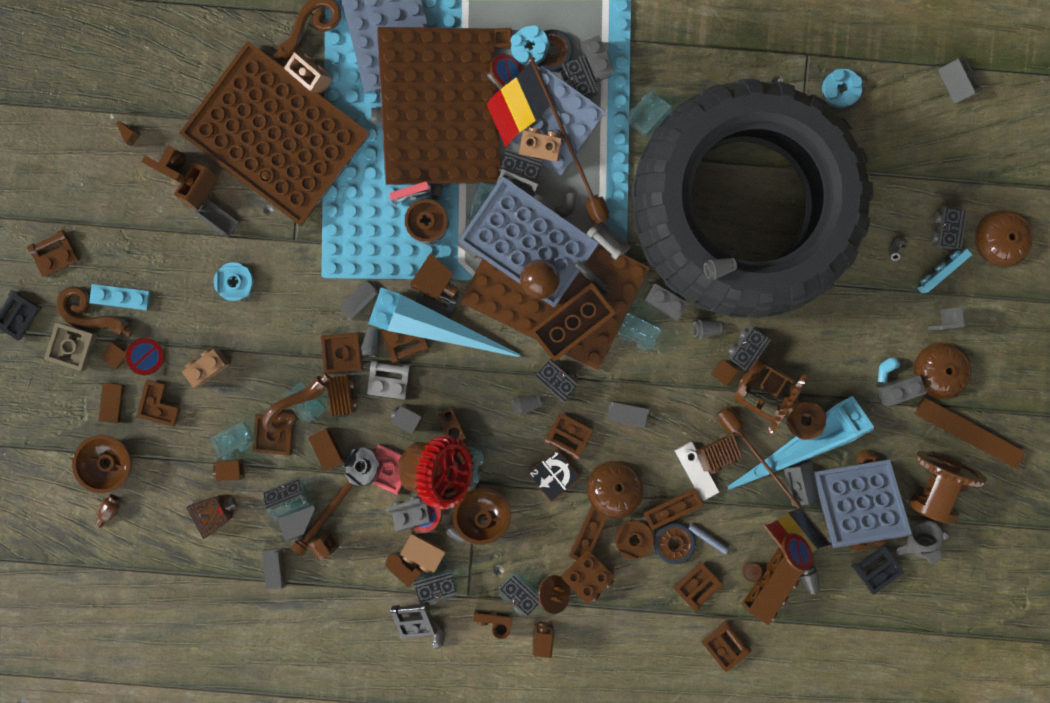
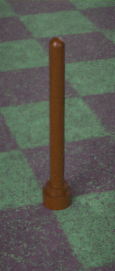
M347 481L304 537L292 544L291 549L300 556L306 553L309 541L354 486Z

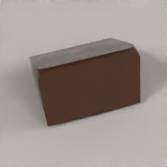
M117 121V127L125 144L132 147L140 135L126 124Z

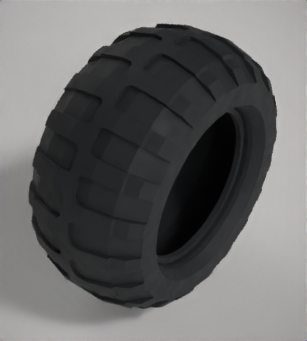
M742 79L735 83L718 84L703 90L700 94L679 104L663 120L642 152L632 187L633 223L647 261L654 267L671 290L680 294L695 306L707 311L735 318L766 317L796 310L825 294L835 285V282L852 266L857 258L863 237H866L869 230L871 218L868 217L869 202L873 199V182L868 180L865 166L868 162L863 147H858L850 133L851 126L843 117L838 118L826 107L827 102L814 94L808 96L803 92L797 91L794 85L778 81L776 83L760 82L758 79ZM736 142L764 145L781 154L793 166L800 177L806 200L804 221L794 242L777 258L765 262H751L732 257L713 245L698 225L692 206L693 179L702 158L715 148ZM709 259H735L737 264L736 270L715 280L706 277L704 263L708 262Z

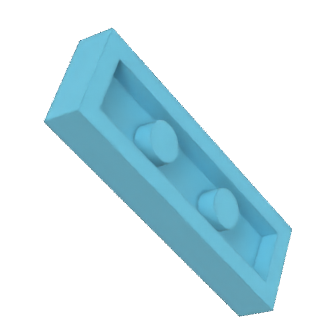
M968 249L954 251L949 256L951 259L946 263H940L935 267L936 271L932 275L928 274L920 280L921 284L917 289L921 293L929 292L972 254Z
M92 284L89 303L149 310L151 291Z

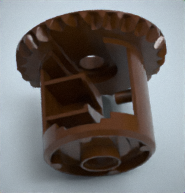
M757 359L750 370H747L741 378L740 386L734 395V400L770 421L772 424L768 429V433L773 436L786 414L790 415L797 404V397L810 376L803 374L799 381H796L763 360ZM764 368L769 372L760 385L762 390L777 398L786 382L792 385L773 417L761 410L765 404V401L760 399L756 407L745 401Z
M918 451L916 455L917 460L932 473L923 494H914L909 501L910 506L920 514L933 520L948 524L956 523L960 513L953 505L961 486L981 487L986 484L987 478L979 471L957 460L932 452Z

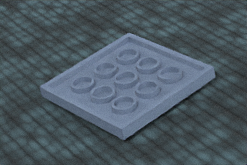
M541 66L539 69L540 75L574 152L577 154L606 111L546 67ZM550 106L534 123L524 129L529 130V127L541 129L540 133L548 134V131L560 133L559 137H564ZM523 131L516 135L515 138L512 140L519 146L521 144ZM564 139L558 162L541 158L537 159L543 161L545 165L561 176L573 160V157Z
M890 460L814 472L833 548L910 536L912 534Z

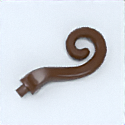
M335 0L308 1L298 13L290 37L277 47L278 52L273 54L275 60L279 61L282 58L287 60L294 52L296 53L302 42L307 19L314 10L320 7H328L332 12V18L327 23L321 21L324 16L322 10L315 12L313 24L317 29L324 32L335 29L341 20V8L338 2Z
M76 286L68 287L58 295L56 301L57 310L60 316L70 325L89 329L103 327L111 329L120 336L125 334L131 337L134 331L130 329V324L119 317L106 315L80 318L72 314L68 309L67 303L73 295L80 296L82 300L80 305H71V309L74 312L83 313L90 307V296L83 288Z
M326 373L322 377L317 376L303 390L271 406L262 420L265 430L276 433L291 427L295 423L297 416L294 410L286 408L320 396L329 387L328 381L331 377ZM275 417L279 421L283 420L284 418H287L286 420L280 423L273 422Z

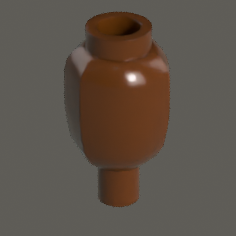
M110 494L109 497L102 500L96 512L98 519L95 525L102 528L105 522L112 520L120 508V498L118 496Z

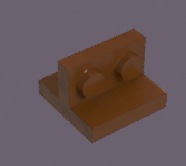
M169 145L159 162L147 156H144L141 161L180 183L184 179V175L178 173V170L184 166L186 155Z

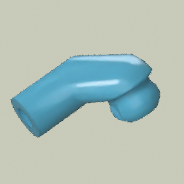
M894 357L888 358L880 364L878 382L888 383V373L900 367L898 359Z

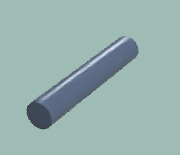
M693 523L688 526L692 533L723 554H726L729 550L727 546Z

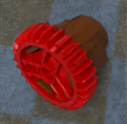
M450 436L436 437L434 440H430L429 443L415 442L408 447L399 459L398 473L401 483L405 489L418 493L421 501L428 506L437 509L454 508L455 504H459L460 500H464V494H468L467 488L471 487L469 484L470 480L473 479L471 474L475 472L472 470L474 463L471 460L473 456L469 455L471 450L468 449V445L462 440Z

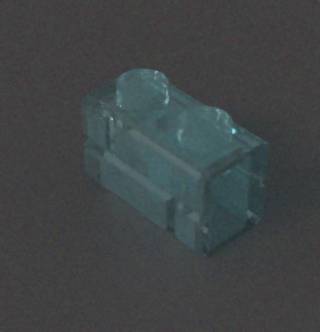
M627 312L617 334L620 335L619 339L629 343L631 340L637 343V348L646 352L647 349L652 350L662 329Z

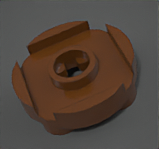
M800 402L795 405L790 415L787 416V426L795 437L801 440H813L823 433L826 427V415L819 405L811 402ZM804 416H806V418L811 417V418H812V420L810 421V424H811V425H809V426H807L806 424H805V425H802V423H801V422H803L802 417H804Z
M632 520L624 522L618 528L615 542L616 547L624 557L635 560L650 553L653 548L654 538L651 530L645 523ZM638 535L639 543L635 542L632 545L629 538Z

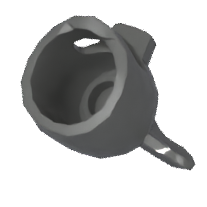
M922 521L912 526V534L908 536L907 545L895 551L896 555L914 553L918 557L926 558L930 564H934L942 559L940 550L943 539L949 538L950 534L941 530L937 524L931 521Z

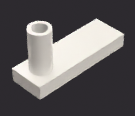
M690 441L674 451L694 488H696L700 499L704 501L719 493L709 472L703 471L695 452L696 449Z

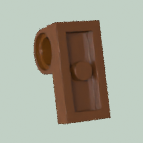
M329 531L308 544L318 561L329 557L339 547Z
M475 609L473 621L477 622L478 625L484 626L488 625V623L493 624L492 633L494 637L501 640L507 638L510 634L513 614ZM503 624L507 629L504 632H500L496 627Z

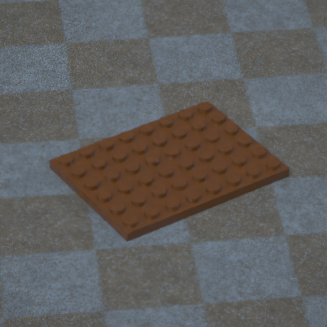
M377 27L385 185H416L425 181L428 185L497 183L500 176L499 131L487 107V103L496 93V85L486 76L490 72V64L495 57L493 28Z
M249 41L245 43L179 132L181 136L301 227L371 135L318 93L308 90L281 65ZM268 170L271 172V179L269 181L261 179L262 171Z
M600 243L584 265L611 288L610 292L605 294L593 284L616 314L565 353V355L596 370H599L650 268L624 254L615 260L611 257L612 254ZM482 258L461 303L535 339L530 329L591 281L579 271L559 302L553 307L542 299L529 300L527 294L513 293L511 297L504 296L505 288L502 284L506 281L515 280ZM508 286L506 290L508 292H511L512 287Z

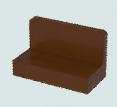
M329 427L308 437L324 471L344 463L345 459Z

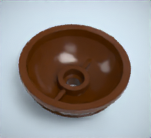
M1010 210L990 213L979 223L975 233V245L978 253L986 262L997 267H1010L1020 263L1027 257L1033 244V232L1029 223L1023 216ZM1010 234H1013V236H1014V239H1013V240H1010V238H1009V235H1010Z
M944 342L934 343L925 347L918 354L914 362L913 375L921 376L927 396L935 399H950L959 395L968 385L971 376V365L967 355L959 347ZM948 368L951 369V374H950V375H948V374L946 373V370H947Z
M96 435L87 438L77 447L72 459V469L76 480L85 489L95 493H108L118 489L127 480L131 470V457L125 445L118 439L108 435ZM106 459L111 461L109 466L106 464Z
M621 461L605 462L596 467L589 476L587 482L588 500L592 507L605 517H626L638 508L643 498L642 479L638 472L627 463ZM616 485H620L622 487V490L620 492L616 491Z
M478 488L469 491L468 494H464V500H460V503L456 504L453 512V523L457 533L465 541L475 545H486L497 541L507 531L511 520V512L506 499L497 491L488 488ZM483 519L488 520L486 524H481V521Z

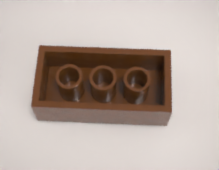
M590 282L530 329V332L555 362L616 313L593 283Z
M778 547L762 571L761 578L754 583L741 605L748 613L769 625L770 622L777 618V611L781 605L784 606L788 601V595L791 590L798 586L802 573L807 571L800 572L795 570L786 560L781 548Z

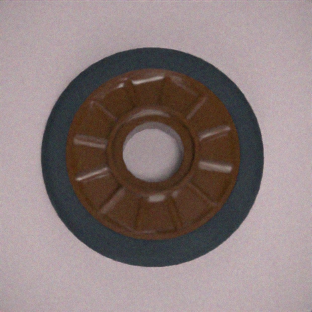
M545 30L544 32L549 38L550 46H555L557 53L555 55L546 53V58L537 66L539 68L544 66L550 71L561 70L562 64L570 61L572 58V42L565 33L559 30Z
M681 523L664 525L658 530L654 538L656 554L662 561L668 564L684 563L693 555L696 546L694 534L687 526ZM674 538L680 541L679 547L675 549L669 545L670 541Z

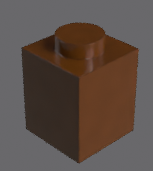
M243 459L219 460L215 462L213 475L216 477V481L243 479Z

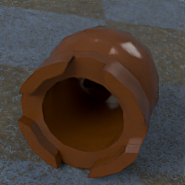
M535 259L523 267L520 274V284L523 291L529 297L545 299L552 296L559 286V273L550 262L543 259Z

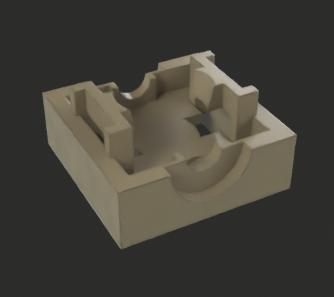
M55 322L44 359L79 371H86L89 363L88 352L91 346L95 344L97 334L64 323ZM71 334H73V337H72V338H77V339H76V340L70 339Z

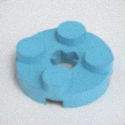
M537 26L524 27L512 36L511 51L519 63L528 65L530 63L528 59L535 57L534 61L538 65L546 58V53L550 48V41L545 32ZM529 42L535 43V46H532V50L526 48Z
M836 69L829 74L822 85V92L827 103L835 108H846L855 103L862 93L861 77L849 69ZM842 84H844L845 88H847V91L840 93V89H838L837 87L838 85L841 86Z
M231 262L224 264L214 276L215 290L220 296L229 301L243 300L251 294L254 286V278L250 269L239 263ZM234 276L237 277L236 280H239L236 287H232V284H229V280H232Z

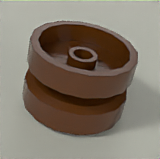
M421 199L414 202L407 209L405 227L407 232L416 241L422 244H433L439 242L446 235L449 228V219L444 208L439 203L430 199ZM426 219H429L431 221L429 222L428 226H425L424 221Z

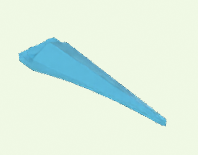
M380 288L368 322L370 325L387 331L516 357L521 356L399 293Z
M851 396L836 404L825 413L826 427L819 437L813 440H801L795 437L764 461L773 472H776L855 441L857 438L874 430V426L855 398ZM760 463L729 485L728 490L770 473Z

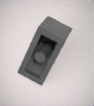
M317 503L277 519L285 541L291 539L293 542L303 538L302 534L308 530L318 508Z

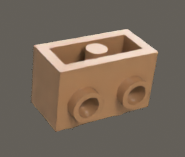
M294 52L284 69L308 90L323 95L333 80L327 74L328 70L321 65L317 66L314 63L315 59L306 53L301 55Z
M529 127V130H523L519 154L555 162L560 160L564 137H559L560 133L548 131V134L540 133L541 129Z
M210 348L201 354L202 358L198 361L192 360L185 366L187 369L182 371V373L193 388L200 387L230 365L220 349L211 350Z
M412 531L400 555L408 563L413 564L415 562L420 565V569L430 573V571L435 572L446 548Z

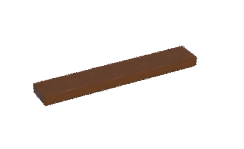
M922 398L914 413L916 416L1014 469H1017L1025 454L1021 449L927 398Z

